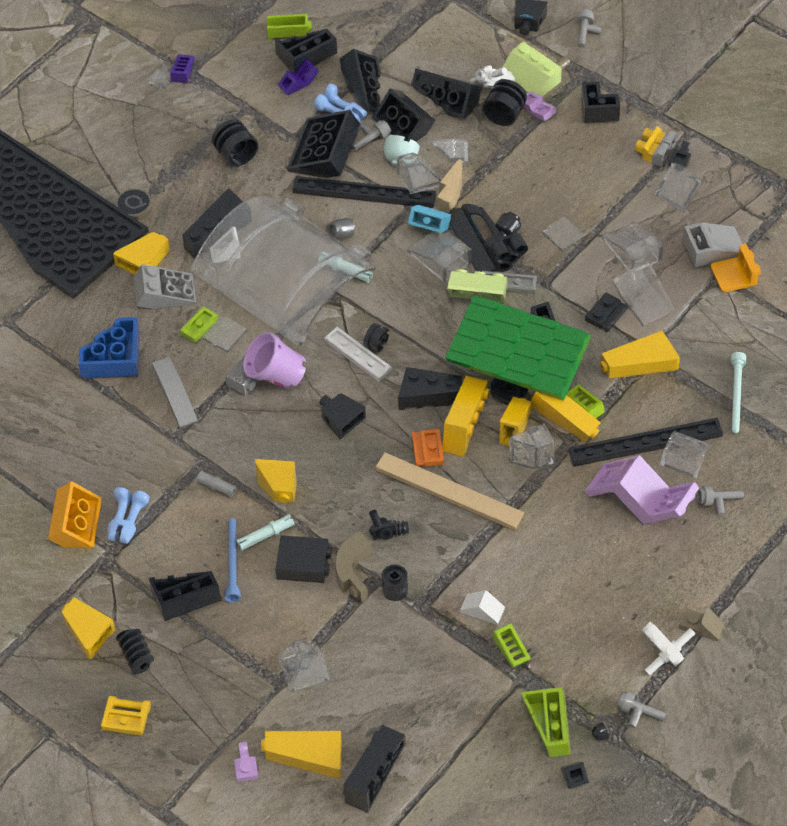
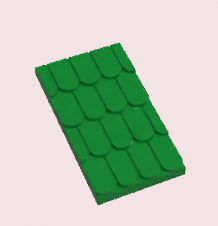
M473 295L445 359L448 362L471 369L472 371L480 372L564 401L591 336L583 330L502 305L500 302Z

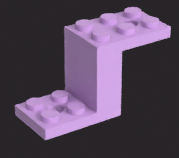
M640 455L604 463L584 492L589 497L614 492L632 513L645 524L682 516L689 502L695 498V493L699 487L695 482L669 488Z

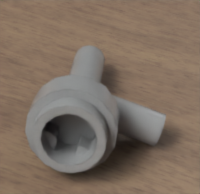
M581 9L577 14V22L581 25L578 42L580 47L585 46L587 31L601 33V27L592 25L594 14L590 9Z
M383 120L375 123L374 131L366 124L362 125L361 130L367 136L352 145L354 150L357 151L378 136L382 139L389 136L391 129L386 121Z
M702 486L697 490L699 504L711 506L715 500L717 515L725 514L723 499H740L744 497L743 491L713 492L711 486Z
M629 691L622 692L617 707L626 713L629 712L630 708L634 709L628 724L629 726L637 727L641 713L664 721L665 712L635 701L634 693Z

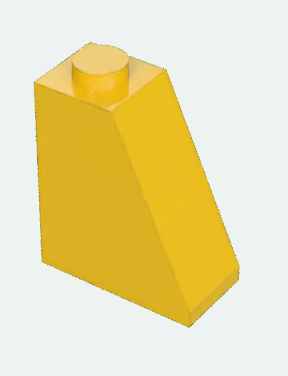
M152 232L113 253L115 265L134 275L141 264L156 267L170 251L169 240L164 235Z
M512 398L500 420L499 444L518 449L531 415L532 401L524 398Z
M75 597L66 603L62 609L65 624L87 658L91 660L115 631L113 619Z

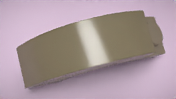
M358 531L345 540L339 548L336 556V575L343 593L349 590L354 598L357 597L362 603L368 599V589L355 574L354 569L359 562L372 555L370 542Z

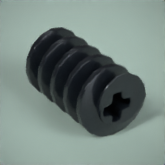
M127 629L120 632L116 636V640L122 648L132 673L141 674L149 669L150 664L154 661V657L150 655L151 650L147 648L148 644L144 642L145 638L141 635V630Z

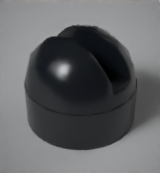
M603 722L593 727L592 735L596 740L601 741L610 737Z

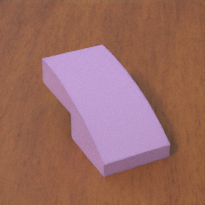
M530 91L527 93V101L523 108L542 121H546L557 113L556 107L543 102L542 96Z

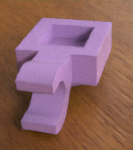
M247 742L239 743L241 758L234 759L237 782L258 779L256 757H249Z

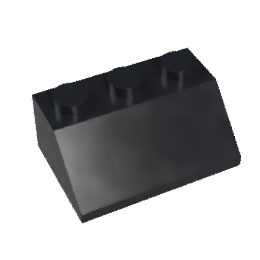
M391 88L372 116L377 122L386 121L391 129L390 133L405 137L404 141L407 142L410 139L416 142L427 135L435 122L432 116L402 91Z

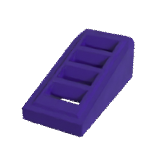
M177 55L170 72L172 82L188 83L195 56Z

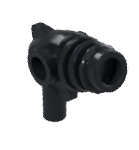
M376 510L369 512L373 522L369 533L372 535L373 540L393 538V533L395 537L400 536L401 532L403 535L409 533L408 521H401V523L397 521L396 523V520H393L392 523L386 517L379 518Z

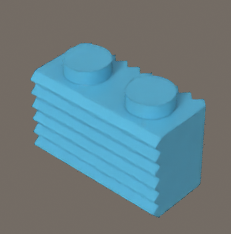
M416 205L411 208L408 224L415 225L416 227L419 226V228L422 227L423 229L426 228V230L429 229L433 232L436 231V233H442L448 230L451 214Z

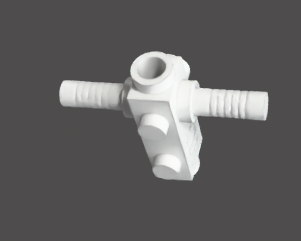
M487 65L476 72V77L471 78L470 83L484 84V88H492L495 82L500 79L515 81V77L506 68H498L497 70Z
M649 622L642 631L660 650V653L658 654L659 657L644 670L651 675L664 662L668 663L669 661L676 667L684 659L679 652L682 650L681 647L695 635V632L689 628L676 641L670 642L654 624Z

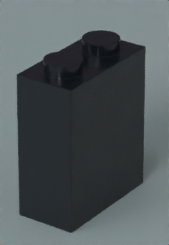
M281 535L275 568L277 580L324 583L325 576H329L330 564H327V560L332 557V547H329L328 539Z

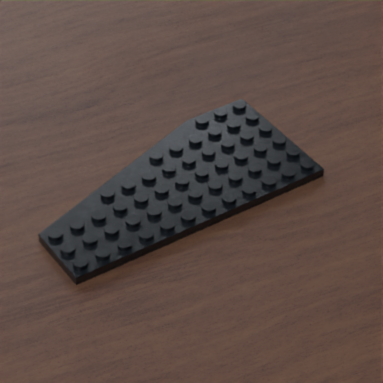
M0 130V223L33 271L74 299L115 262L113 256L115 251L144 237L149 232V229Z

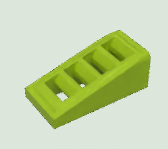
M579 384L566 394L594 418H598L605 412L603 402Z
M512 623L492 633V638L512 668L531 659ZM507 634L510 636L509 638H506L504 640L502 639V637ZM510 641L514 642V644L506 646V643ZM515 647L518 648V650L513 653H510L509 651ZM522 654L523 657L514 660V656Z

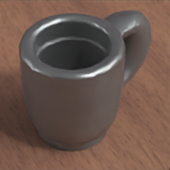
M350 218L337 219L326 225L329 235L337 239L350 238L355 232V225Z

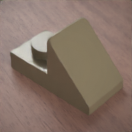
M708 607L704 614L686 608L679 629L687 631L691 628L695 634L718 642L725 623Z

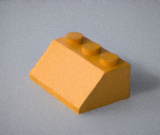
M72 481L57 489L48 540L62 547L92 549L95 542L102 497Z

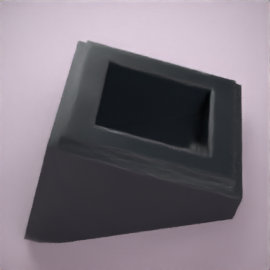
M580 761L561 767L569 789L589 783L583 762Z

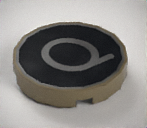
M132 188L120 193L116 200V206L133 218L137 217L139 219L150 212L152 201L146 191Z

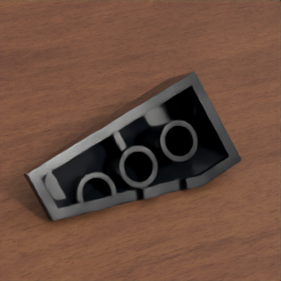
M352 49L339 58L342 73L364 109L375 113L380 105V96L378 94L380 83L378 82V77L381 76L378 58L357 49Z
M415 68L411 84L423 95L434 101L436 105L443 108L446 113L463 119L479 103L483 87Z

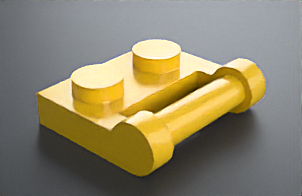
M109 696L101 729L143 736L151 702L146 700L138 702L116 699V696ZM115 707H121V708L135 709V710H141V711H140V713H139V712L118 710V709H114V708H115Z

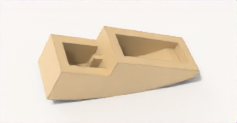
M458 159L440 182L437 209L449 213L455 207L462 188V160Z

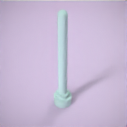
M735 352L731 355V364L734 367L731 429L733 433L739 432L741 378L742 368L746 364V355L742 352Z

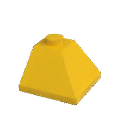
M255 459L258 485L275 502L294 503L297 486L295 462Z

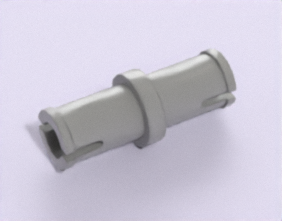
M200 471L196 479L198 483L210 487L212 491H219L229 497H233L237 489L236 485L225 482L221 477H214L204 471Z

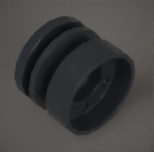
M509 79L496 81L482 105L484 115L491 122L500 126L514 124L527 101L526 91L515 81Z
M238 119L225 121L214 131L212 136L213 146L226 162L233 167H239L248 163L258 151V141Z

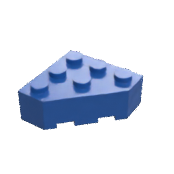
M137 317L118 318L109 329H104L95 336L94 341L88 346L84 345L79 349L81 378L138 376L140 329Z

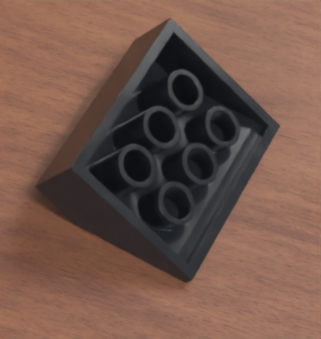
M345 110L307 118L288 164V172L322 178L341 176L360 126L352 111Z

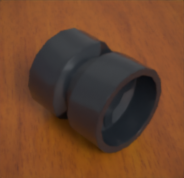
M393 564L387 566L381 575L383 595L388 600L400 601L408 593L407 571L401 565Z

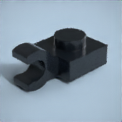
M683 141L680 150L674 149L668 167L686 171L691 159V153H688L690 142Z

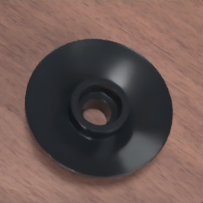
M495 377L491 383L493 395L504 402H511L513 397L523 398L529 390Z

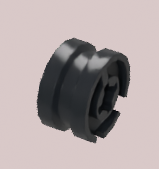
M373 323L364 337V347L372 348L373 351L378 353L381 352L384 348L382 345L388 341L389 334L387 332H389V329L386 327L381 328L379 324Z

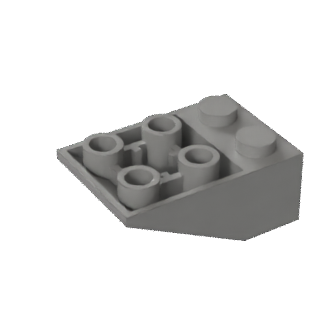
M703 222L684 226L683 242L695 268L738 257L739 245H742V242L734 226Z
M141 264L134 276L136 305L139 307L160 309L196 304L192 273Z

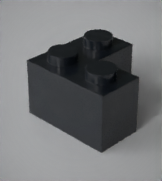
M599 81L582 82L581 101L584 123L619 121V93L601 94Z

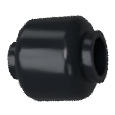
M512 212L501 214L495 223L503 236L518 233L521 228L519 216Z

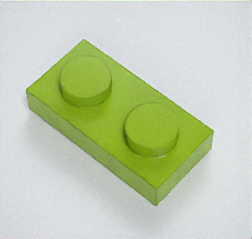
M203 306L180 330V334L196 343L218 320V314Z

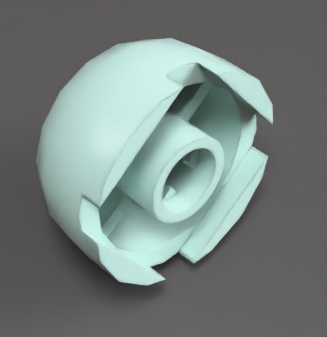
M389 135L385 140L384 155L394 167L400 168L401 166L409 165L415 161L420 148L418 143L411 139L409 142L404 141L405 137Z

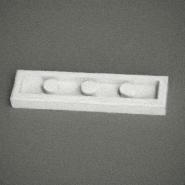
M336 327L324 337L327 344L378 382L392 371L390 365L339 327Z

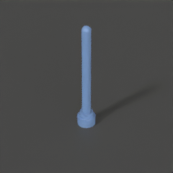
M231 518L228 522L229 586L224 591V598L227 602L235 603L241 599V591L237 586L236 520Z

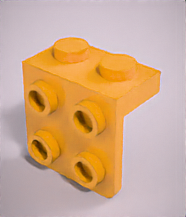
M747 244L739 245L738 257L714 262L710 267L723 293L755 286L758 282V276L761 274L760 267L755 263L753 252L749 250Z

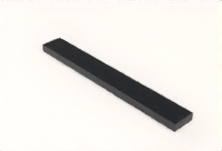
M295 176L292 189L295 194L405 206L420 205L433 209L436 199V191L303 176Z
M712 418L568 447V452L572 465L575 467L723 437V431L718 418Z

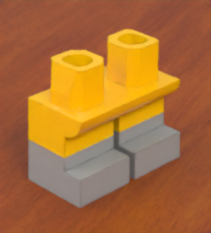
M658 126L655 130L646 128L642 139L647 142L638 140L635 145V151L643 154V160L662 167L675 146L677 133L669 131V133L662 132Z

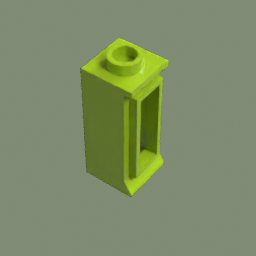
M307 14L267 16L268 40L295 35L296 37L306 36V33H309V31H312L311 21H308Z

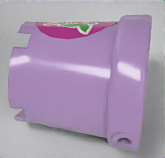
M265 332L258 335L249 345L244 357L243 367L245 374L249 378L259 381L264 380L289 390L291 388L288 386L291 384L296 386L303 378L306 367L302 366V360L306 362V359L303 355L282 343L275 334Z

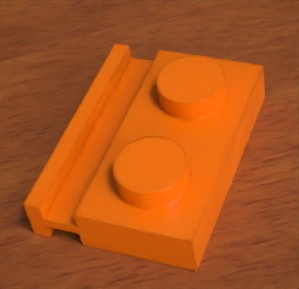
M440 429L421 430L417 433L412 431L416 466L444 465Z

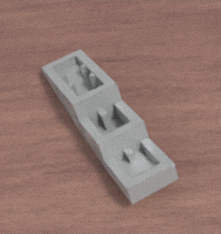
M168 357L153 362L152 366L171 411L174 413L179 429L197 423V417L171 358Z

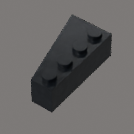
M228 188L182 235L184 249L194 259H197L208 252L233 227L238 232L251 224V208Z
M382 725L379 731H375L371 743L365 749L362 757L343 784L346 804L369 813L406 744L405 734L385 725Z

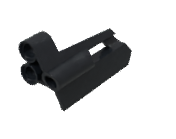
M463 204L461 208H452L448 213L451 214L449 224L476 271H508L512 268V264L528 251V246L520 233L503 236L483 207H478L474 204ZM471 215H478L483 218L492 237L484 240Z

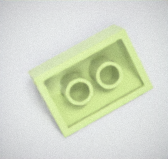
M524 41L511 51L502 67L512 72L515 82L520 84L526 93L530 91L543 97L561 82L562 67Z
M457 269L456 272L451 271L447 289L449 296L454 298L472 299L473 295L505 303L507 277L498 273H494L491 276L485 275L484 272L475 271L473 274L467 273L466 270Z

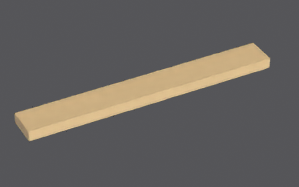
M384 453L376 465V471L512 530H516L524 517L523 511L388 453Z

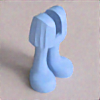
M332 83L327 86L324 95L320 94L317 96L314 108L319 111L335 113L351 110L359 123L360 120L367 116V112L354 102L348 103L337 96L338 88Z
M117 487L114 490L113 496L118 502V510L115 518L109 522L107 535L109 541L116 542L120 530H122L120 542L128 544L136 532L134 525L136 517L141 508L148 504L150 497L143 491H135L132 497L127 489ZM132 500L131 510L127 519L124 520L127 508Z

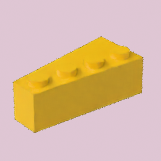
M465 376L444 423L443 452L461 457L465 456L475 425L478 423L479 414L483 411L484 400H488L489 397L488 380Z

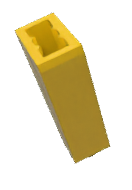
M659 331L602 353L599 364L602 372H606L609 378L678 370L680 357L664 332Z
M535 392L531 399L532 409L585 443L589 438L593 440L600 431L597 428L601 422L567 395L563 401Z
M265 731V739H261V752H265L266 760L333 778H341V731Z

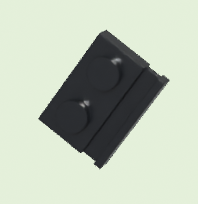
M605 292L586 314L585 321L600 329H605V332L608 333L628 309V304L622 303L620 299Z

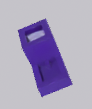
M305 60L296 73L286 71L278 85L286 95H290L310 85L319 71L310 61Z

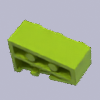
M563 688L521 692L524 704L549 757L571 755L566 699Z

